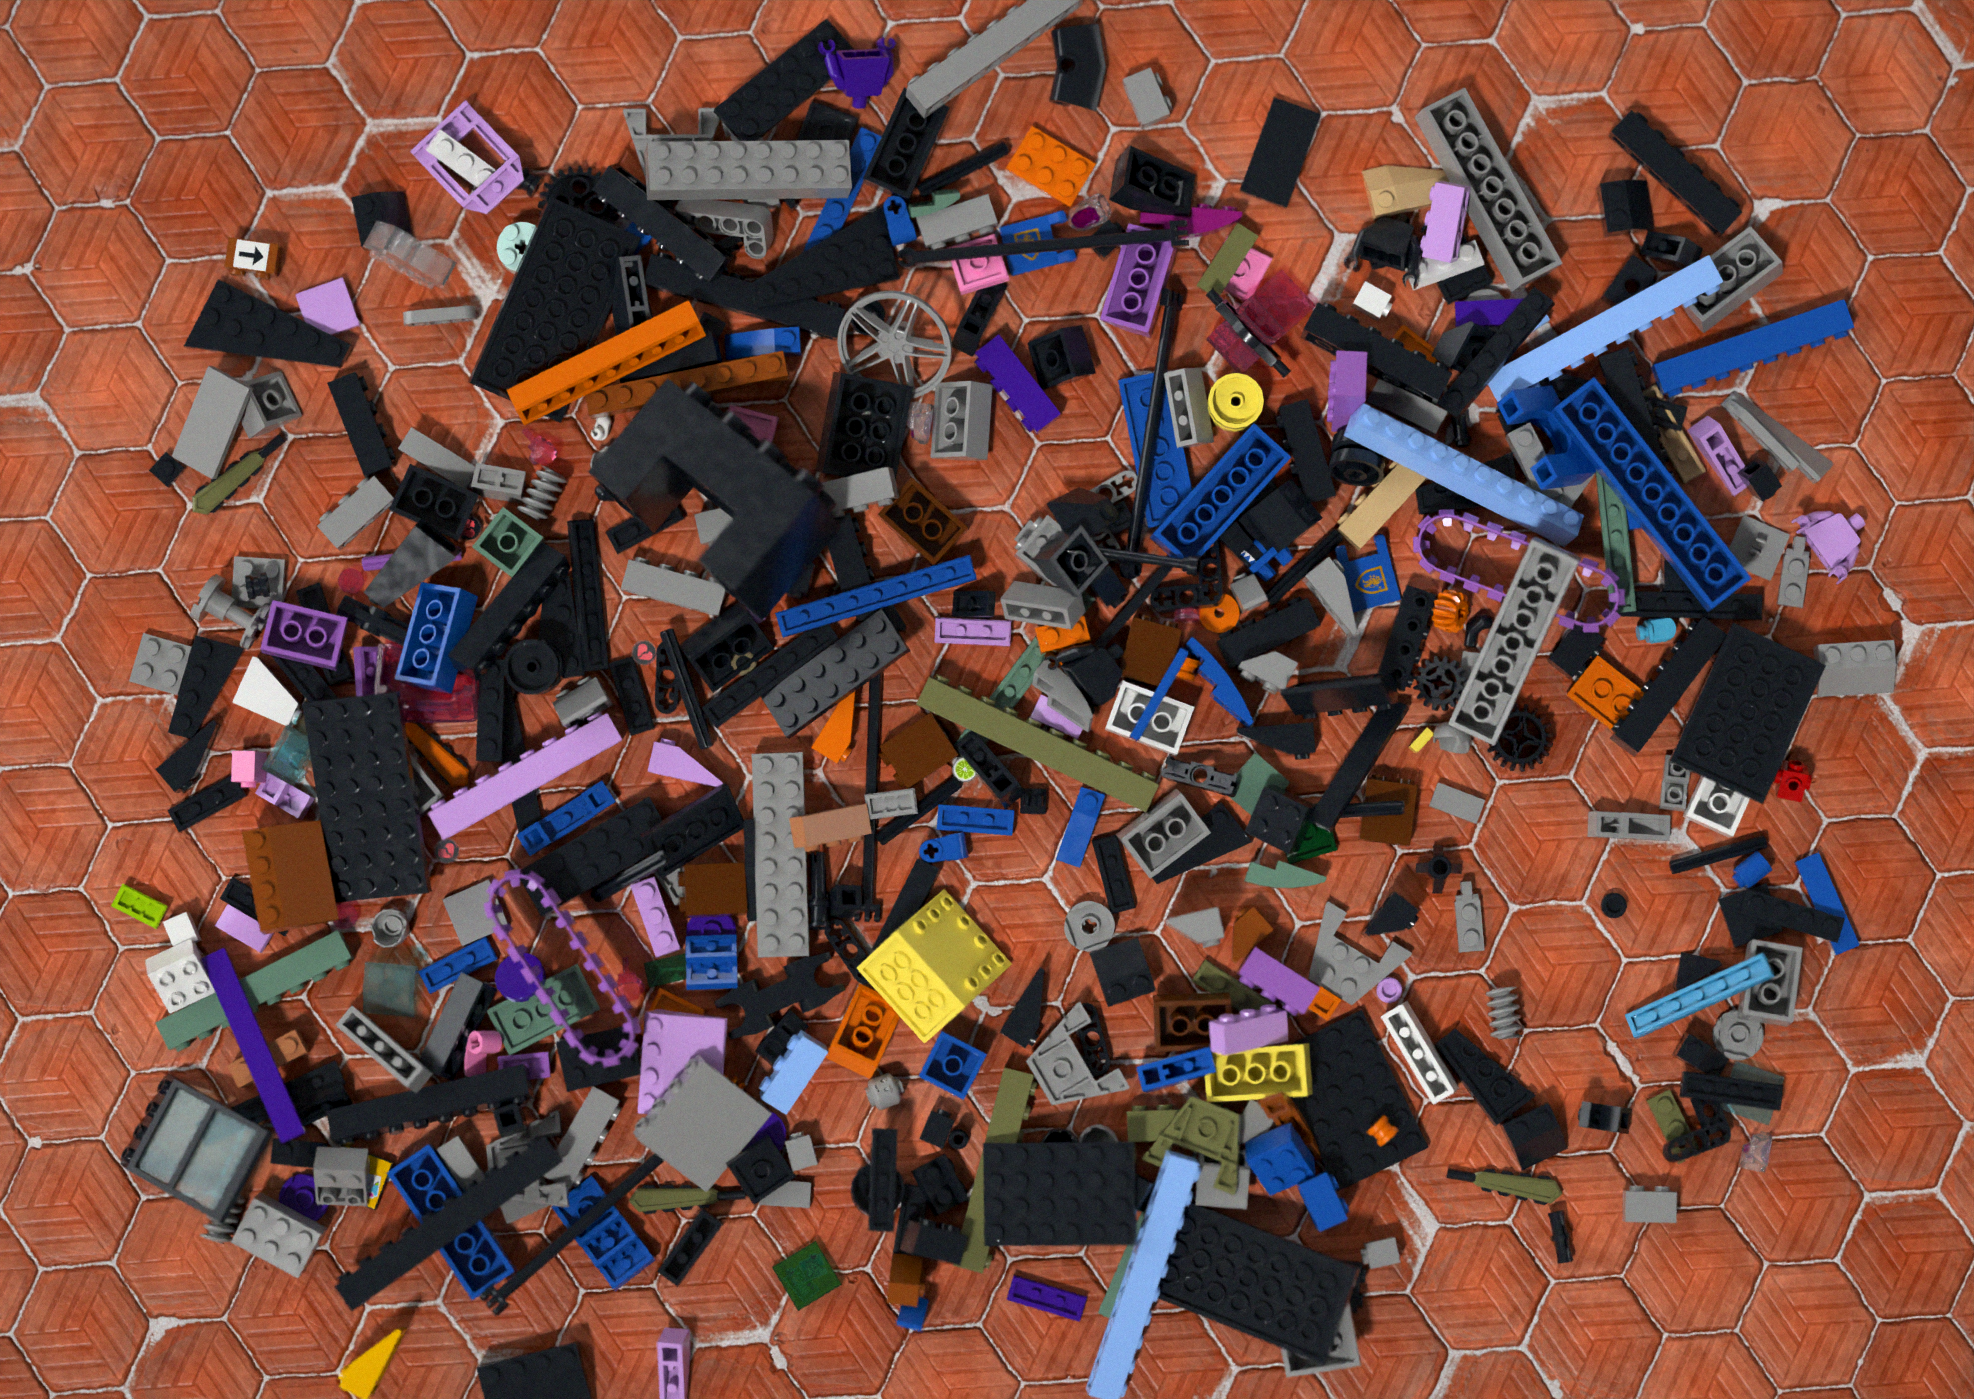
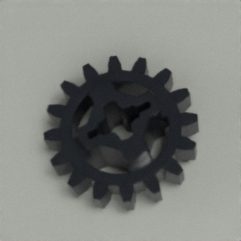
M1434 656V663L1430 660H1425L1427 667H1418L1421 675L1414 676V679L1419 681V685H1415L1413 689L1421 692L1417 695V699H1425L1423 705L1429 707L1432 704V710L1438 711L1440 706L1443 711H1448L1449 704L1452 707H1456V700L1460 699L1461 693L1465 688L1464 683L1469 679L1462 676L1466 669L1463 667L1457 669L1459 662L1454 660L1450 663V658L1444 656L1442 661L1440 657ZM1437 668L1436 672L1429 676V674ZM1452 672L1456 677V682L1451 677ZM1444 681L1450 684V686H1437V684L1432 682ZM1426 685H1428L1431 690V696L1427 692ZM1454 691V693L1446 699V695Z

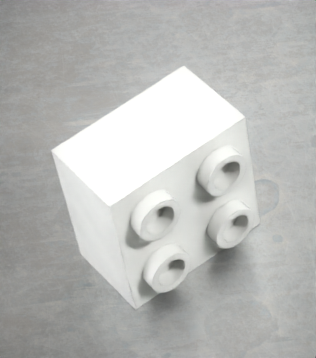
M192 939L145 960L147 975L170 1014L216 993L202 963V957Z

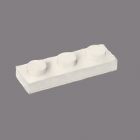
M440 129L425 149L477 188L496 171Z
M1476 241L1460 245L1456 262L1449 263L1430 258L1421 259L1419 270L1416 269L1415 272L1418 279L1417 288L1414 289L1413 287L1415 279L1409 278L1412 289L1416 290L1483 266L1484 261Z

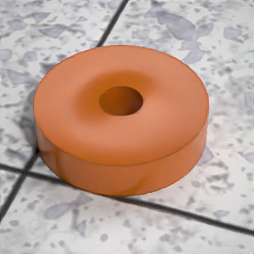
M1219 593L1211 594L1208 597L1212 601L1214 600V596L1218 595ZM1224 593V600L1219 606L1199 609L1201 624L1206 630L1216 634H1222L1233 629L1239 619L1237 602L1231 596ZM1222 609L1224 616L1217 618L1214 611Z

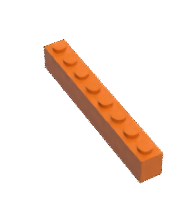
M688 300L507 389V393L523 425H526L705 337L706 334Z

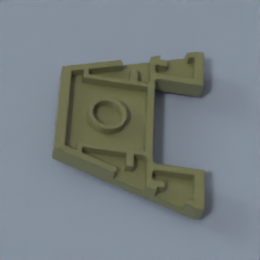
M1191 1096L1171 1121V1124L1157 1138L1158 1140L1150 1150L1145 1153L1142 1160L1161 1167L1166 1150L1171 1151L1174 1144L1183 1146L1221 1161L1222 1164L1213 1187L1236 1196L1240 1115Z

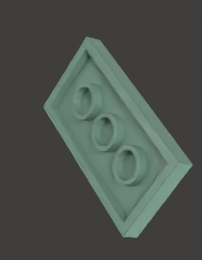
M578 964L545 980L544 987L547 989L552 986L556 992L552 999L560 1010L567 1008L570 1015L566 1020L570 1025L601 1009ZM533 995L525 1002H512L507 999L487 1010L496 1030L501 1035L502 1042L509 1056L565 1028L564 1025H556L549 1014L553 1011L549 1003L543 1005L537 995Z

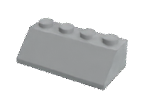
M1751 226L1710 256L1723 280L1719 284L1721 289L1709 296L1705 292L1696 296L1698 302L1687 308H1684L1682 304L1687 315L1703 333L1783 274L1782 261Z

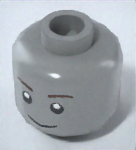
M885 1073L870 1079L865 1092L871 1107L876 1106L878 1110H884L900 1103V1093H903L904 1089L899 1078L894 1079L890 1073Z

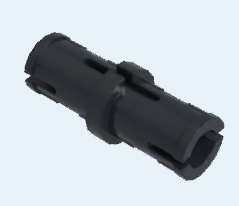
M1564 1210L1549 1212L1548 1216L1552 1230L1550 1237L1551 1241H1554L1557 1263L1574 1261L1569 1240L1571 1233L1567 1230Z

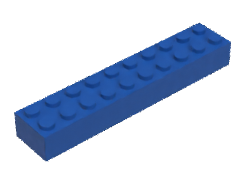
M1595 377L1551 411L1707 612L1752 579Z

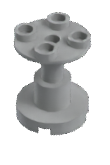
M215 574L198 595L200 597L198 601L199 606L195 603L193 604L190 617L201 622L209 613L221 621H225L227 618L246 629L240 646L249 650L256 639L254 636L258 630L262 632L266 627L267 616L271 606L264 603L254 616L235 605L236 599L222 592L226 579Z

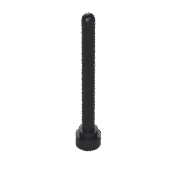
M1097 546L1105 558L1181 568L1187 575L1198 576L1201 556L1190 554L1189 557L1176 558Z

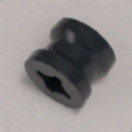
M526 166L522 170L524 181L516 189H523L532 198L543 183L544 176L533 173L532 169Z
M266 572L254 577L251 574L245 575L249 600H254L257 596L270 597V586Z

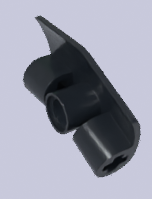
M1087 24L1052 30L1051 37L1056 60V71L1049 102L1062 106H1071L1072 104L1096 111L1106 69L1099 25ZM1066 61H1070L1075 65V69L1071 72H1065L1061 65Z

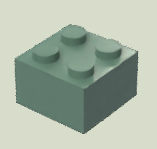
M502 507L472 547L512 578L541 542L544 543L546 540Z

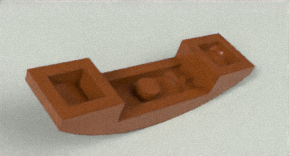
M1279 1092L1258 1100L1268 1119H1273L1277 1127L1291 1122L1313 1155L1314 1161L1322 1159L1316 1140L1307 1122L1287 1094Z

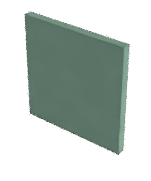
M1255 752L1237 772L1241 777V782L1236 796L1230 798L1252 816L1264 786L1276 785L1285 789L1290 784V781Z

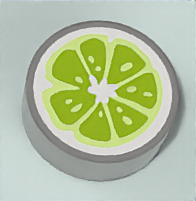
M962 757L954 762L952 773L958 781L969 782L975 778V772Z

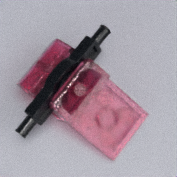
M1280 270L1237 309L1227 299L1223 300L1214 288L1205 295L1214 303L1215 309L1226 319L1206 340L1237 373H1245L1260 358L1270 367H1274L1283 378L1291 372L1281 361V356L1272 347L1308 315L1316 305L1283 270Z

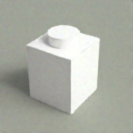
M1365 281L1351 307L1378 321L1381 315L1386 318L1393 304L1389 300L1392 296Z
M190 912L182 913L163 922L173 947L189 939H192L197 947L196 943L202 941Z

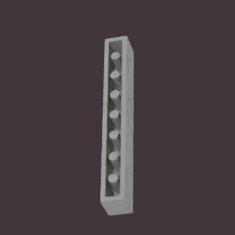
M1026 0L1020 7L1018 5L1012 7L1006 13V17L1000 21L996 19L987 26V30L982 34H974L968 39L964 47L961 49L956 47L947 55V59L941 63L939 61L933 63L928 68L926 74L921 77L917 75L912 78L907 84L906 97L923 118H926L1082 6L1083 0Z
M890 467L821 483L824 486L822 490L837 502L835 508L830 512L834 518L845 516L844 511L852 509L854 513L869 510V505L877 503L878 507L893 504V499L899 498L893 468ZM720 508L694 514L700 543L710 545L732 518Z

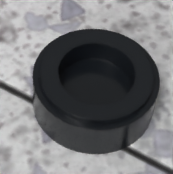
M1610 893L1603 897L1600 908L1606 917L1618 918L1625 913L1627 904L1622 895Z

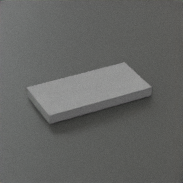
M208 366L172 457L211 479H217L253 388L214 366Z

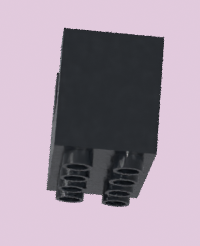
M667 379L588 472L619 506L653 533L657 531L693 487L728 514L732 520L698 558V561L726 592L763 621L842 528L830 513L837 505V502L822 490L824 486L802 467L797 471L786 461L787 457L765 438L760 442L749 432L750 428L728 409L723 413L712 403L714 401L712 397L697 384L690 381L682 390Z

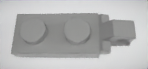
M1795 536L1792 549L1787 548L1783 555L1776 605L1803 608L1810 560L1809 551H1804L1805 537Z
M1471 881L1460 882L1461 895H1456L1454 902L1458 952L1484 951L1479 896L1472 893Z

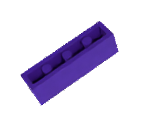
M997 335L975 352V357L977 358L974 361L982 373L987 371L993 378L990 380L991 385L998 393L1003 391L1007 396L1006 404L1014 413L1018 411L1024 418L1021 420V423L1029 433L1034 431L1038 435L1061 417L1059 410L1000 335Z

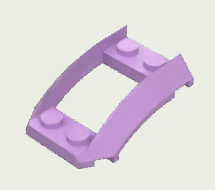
M466 100L410 151L463 208L483 214H489L524 181L519 155L505 143ZM439 129L458 143L474 129L505 163L472 194L468 195L438 163L439 159L425 149Z

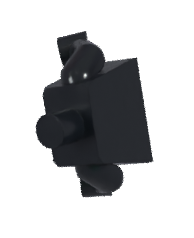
M1398 214L1395 220L1380 217L1375 223L1361 229L1351 249L1353 251L1352 255H1348L1344 259L1345 267L1348 269L1351 262L1355 261L1353 271L1357 273L1362 266L1358 259L1360 256V259L1401 271L1409 268L1408 273L1403 275L1402 282L1406 287V281L1409 278L1415 279L1413 287L1414 289L1417 288L1418 279L1415 272L1416 269L1419 270L1422 251L1419 238L1414 235V227L1410 224L1409 217L1404 214Z
M1113 643L1107 650L1102 646L1084 644L1059 651L1058 654L1054 651H1049L1044 655V661L1048 659L1055 660V662L1048 664V669L1050 670L1056 669L1059 662L1063 663L1060 667L1080 690L1092 714H1094V707H1100L1115 697L1119 678L1122 676V670L1115 662L1124 652L1116 643Z

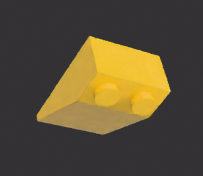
M401 1327L395 1330L347 1366L345 1365L338 1378L342 1381L339 1387L362 1399L372 1398L407 1328Z

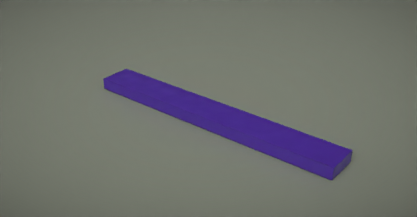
M222 948L201 958L281 1143L284 1144L305 1134L304 1126L227 950Z

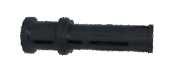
M812 852L810 853L811 900L808 903V908L811 911V923L808 924V928L819 931L828 930L831 928V923H829L828 908L831 905L827 899L826 853L816 852L817 855Z

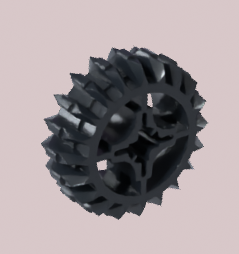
M1517 703L1514 705L1513 712H1511L1508 719L1519 717V722L1515 730H1503L1500 738L1510 742L1511 756L1505 753L1499 740L1495 746L1493 745V747L1487 749L1488 753L1497 752V755L1492 758L1494 762L1500 757L1503 759L1500 767L1504 768L1507 762H1509L1510 771H1514L1516 764H1519L1520 772H1524L1525 763H1527L1530 770L1534 769L1533 760L1538 764H1542L1543 760L1539 755L1547 757L1550 754L1544 749V746H1553L1552 742L1546 741V738L1554 736L1553 732L1545 733V729L1551 727V723L1542 725L1541 721L1545 719V714L1540 715L1538 718L1535 717L1538 712L1537 708L1528 713V704H1524L1522 711H1519ZM1527 719L1537 728L1539 738L1527 732ZM1521 730V736L1528 740L1525 742L1521 741L1520 745L1517 746V739L1511 735H1516L1517 731ZM1524 745L1538 746L1531 756L1519 758Z

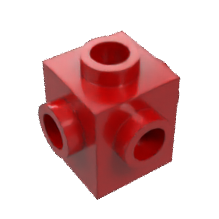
M1798 760L1782 761L1781 768L1778 770L1773 783H1776L1777 798L1802 802L1805 789H1810L1812 775L1808 773V766Z

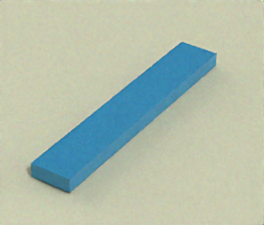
M1761 953L1625 1014L1633 1037L1638 1039L1775 976L1766 955Z

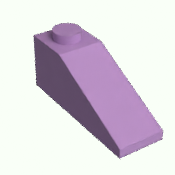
M1707 415L1688 429V432L1724 485L1735 496L1746 488L1737 474L1745 465L1722 426Z
M661 738L660 743L654 742L648 767L649 773L716 788L723 784L680 747L675 746V741Z
M664 1328L657 1342L660 1399H687L690 1365V1330Z

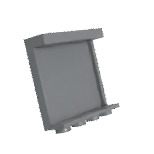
M698 1054L695 1059L692 1058L687 1062L684 1072L679 1078L671 1081L668 1091L664 1096L658 1098L653 1103L649 1114L637 1122L633 1133L638 1141L707 1192L728 1167L726 1162L741 1152L772 1113L759 1100L757 1102Z

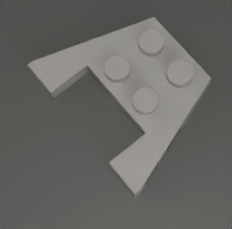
M699 108V134L647 135L646 109H623V114L645 178L644 152L647 142L713 141L720 120L714 113L715 108Z
M1327 901L1308 979L1348 1004L1353 1005L1408 959L1412 953L1392 941L1379 963L1365 956L1334 936L1347 913Z
M1081 1002L1072 1008L1026 1061L1051 1105L1114 1093L1130 1088L1119 1068L1095 1081L1069 1037V1034L1092 1022Z
M559 1110L550 1113V1116L540 1121L536 1120L530 1123L526 1131L500 1138L487 1145L488 1170L495 1165L501 1168L507 1163L505 1160L507 1156L516 1150L522 1153L528 1148L526 1143L537 1135L540 1138L563 1135L561 1113ZM540 1178L511 1198L518 1201L570 1207L568 1185L566 1182L541 1186Z

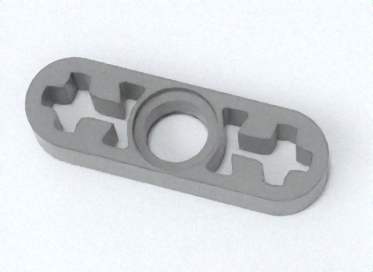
M476 306L403 312L404 326H423L477 320Z

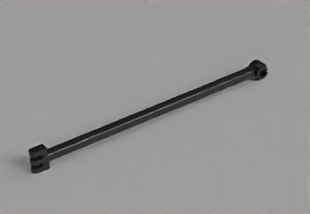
M1169 221V229L914 251L912 248L907 247L898 252L897 257L902 260L900 261L899 259L897 261L901 267L911 269L919 263L1171 241L1172 248L1189 246V240H1179V237L1189 236L1188 230H1178V227L1188 226V221ZM910 255L913 257L911 263H905L903 261L904 258Z
M1168 288L1162 290L1160 305L1164 307L1126 546L1127 551L1134 552L1139 551L1165 386L1164 373H1167L1176 310L1182 311L1184 299L1183 294ZM1122 560L1119 567L1120 575L1122 578L1134 579L1140 576L1142 572L1141 563Z
M882 672L869 681L865 795L878 793ZM877 819L870 820L872 834L864 835L862 911L860 912H865L864 922H870V912H875L874 921L880 922V905L874 904ZM860 912L854 917V922L860 921Z
M654 1153L498 1290L491 1285L479 1298L483 1302L488 1300L486 1306L489 1309L497 1305L492 1310V1313L495 1316L500 1315L510 1306L506 1299L665 1160Z

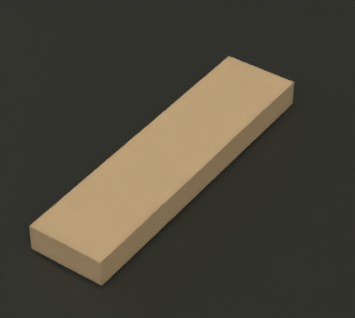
M1656 384L1642 392L1645 396L1665 401ZM1665 409L1672 423L1677 425L1670 410ZM1658 426L1661 437L1657 439L1660 445L1665 447L1668 458L1683 484L1706 472L1682 429L1680 432Z

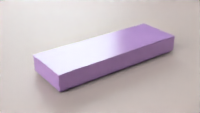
M939 617L935 619L934 643L1010 647L1011 621Z

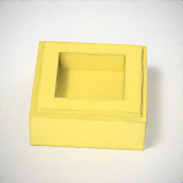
M1426 728L1408 748L1412 752L1418 753L1431 739L1433 732Z

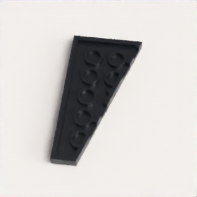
M882 207L752 282L749 285L754 309L898 281L900 277Z
M219 279L184 344L185 348L191 349L196 348L243 356L301 362L340 369L353 347L351 344Z

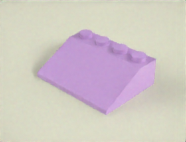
M661 1009L645 1012L638 1113L648 1115L653 1103L658 1098H662L668 1091L671 1081L679 1078L684 1072L687 1062L692 1058L695 1059L698 1054L708 1064L723 1074L727 1018Z

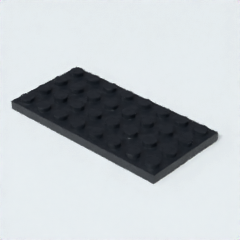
M548 196L468 383L511 401L507 389L593 348L613 303L617 257L633 256L641 237ZM569 404L545 416L561 423Z
M400 691L302 703L329 868L332 869L331 879L336 902L431 892Z
M1191 1201L1189 1206L1185 1205L1182 1213L1184 1215L1182 1228L1180 1230L1177 1229L1174 1237L1176 1239L1175 1249L1172 1254H1168L1166 1260L1168 1269L1165 1277H1161L1158 1287H1160L1158 1299L1325 1365L1360 1268L1205 1206L1195 1205V1202Z

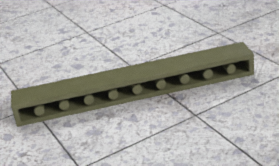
M936 674L935 677L929 676L916 705L1147 812L1159 786V782L1155 781L1156 776L1146 771H1142V774H1139L1132 770L1133 765L1122 760L1116 763L1109 759L1111 755L1099 749L1096 752L1086 749L1088 744L1074 738L1071 742L1063 738L1065 734L1057 729L1051 728L1048 731L1041 728L1042 723L1031 717L1024 720L1017 716L1018 711L1005 706L1004 709L995 706L996 701L984 695H982L981 699L971 695L973 690L960 684L956 688L948 684L950 680L939 674Z

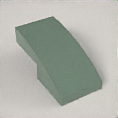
M956 188L931 191L932 201L907 203L908 214L912 218L942 210L960 198V192Z

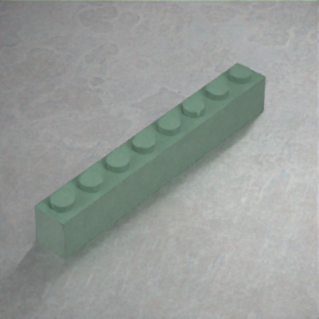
M337 930L240 979V982L255 1014L259 1012L258 1007L266 1002L268 1006L281 1001L280 995L290 991L291 995L305 988L304 983L310 980L316 983L328 976L326 972L335 968L336 971H340L351 965L349 960L353 959L354 956L342 932ZM216 993L155 1023L168 1050L176 1049L177 1052L190 1047V1041L197 1037L201 1041L214 1034L212 1030L219 1026H222L223 1029L230 1026Z

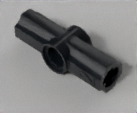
M344 596L338 606L336 615L348 618L349 622L359 625L361 629L377 637L382 636L404 646L409 624L390 617L391 614L372 605L369 607L353 598Z

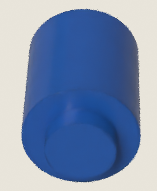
M1755 851L1733 869L1734 875L1732 879L1740 888L1745 886L1747 889H1750L1769 874L1772 868L1766 859L1758 851Z

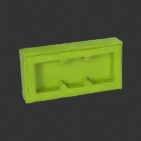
M123 883L111 907L155 929H158L169 907Z

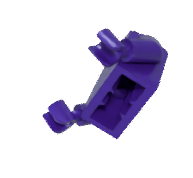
M884 37L877 41L878 49L836 51V55H833L832 52L835 49L833 40L830 39L828 41L830 50H825L821 41L818 45V50L821 54L826 55L824 60L828 74L836 88L842 90L847 97H853L852 107L857 109L866 108L868 96H879L882 93L883 87L887 85L894 74V55L891 49L895 47V40L893 38L888 39V47H886Z

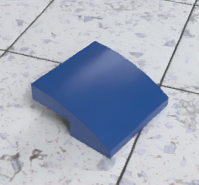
M736 934L686 936L687 990L738 988Z

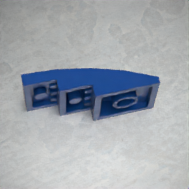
M1191 637L1184 649L1202 663L1197 673L1215 687L1210 697L1246 728L1250 727L1253 719L1229 675L1216 659L1194 637Z
M591 1175L577 1188L568 1193L570 1207H551L568 1229L607 1194ZM615 1205L575 1239L615 1291L656 1260Z

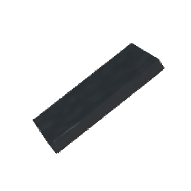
M1274 97L1239 192L1286 209L1321 114Z
M723 783L640 834V837L650 857L659 851H665L670 857L668 864L657 870L658 876L664 878L744 829V819L729 786Z

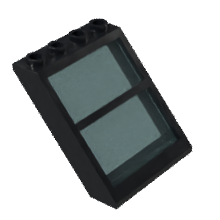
M168 1073L166 1079L163 1078L157 1087L158 1094L154 1101L147 1105L145 1110L146 1116L142 1124L139 1123L133 1132V1141L130 1146L123 1150L120 1164L126 1170L224 1224L272 1132Z

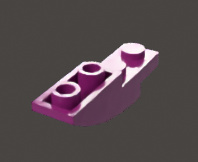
M1197 204V208L1192 207L1191 217L1141 212L1139 226L1169 229V221L1187 220L1188 226L1178 227V230H1188L1189 236L1179 237V239L1195 238L1231 227L1241 221L1242 212L1237 211L1236 207L1223 206L1222 210L1212 209V205Z

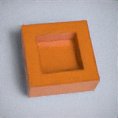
M1319 986L1320 989L1308 1009L1328 1021L1341 1002V999Z

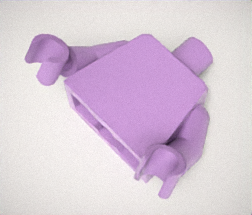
M1815 511L1793 519L1792 523L1797 522L1800 525V530L1796 531V533H1800L1806 538L1808 545L1828 570V576L1830 577L1832 574H1835L1838 577L1836 584H1840L1847 577V573L1854 566L1858 556V544L1861 540L1855 532L1866 525L1863 518L1856 513L1846 520L1841 513L1835 515L1831 511Z

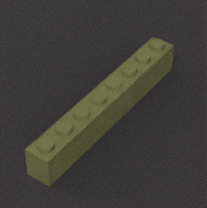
M1004 1067L985 1143H1022L1024 1130H1021L1020 1127L1022 1119L1028 1120L1031 1108L1030 1105H1026L1028 1096H1034L1037 1081L1033 1080L1034 1075ZM983 1151L961 1232L968 1236L960 1266L953 1264V1266L983 1273L984 1268L989 1269L993 1255L988 1253L990 1246H984Z

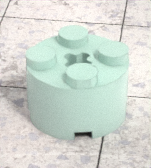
M517 222L508 225L498 238V256L506 269L515 274L523 256L518 248H521L522 244L528 245L535 229V225L531 223Z

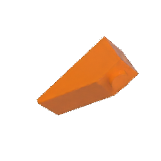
M856 691L837 705L811 747L814 751L837 765L840 761L845 763L852 752L849 746L852 739Z

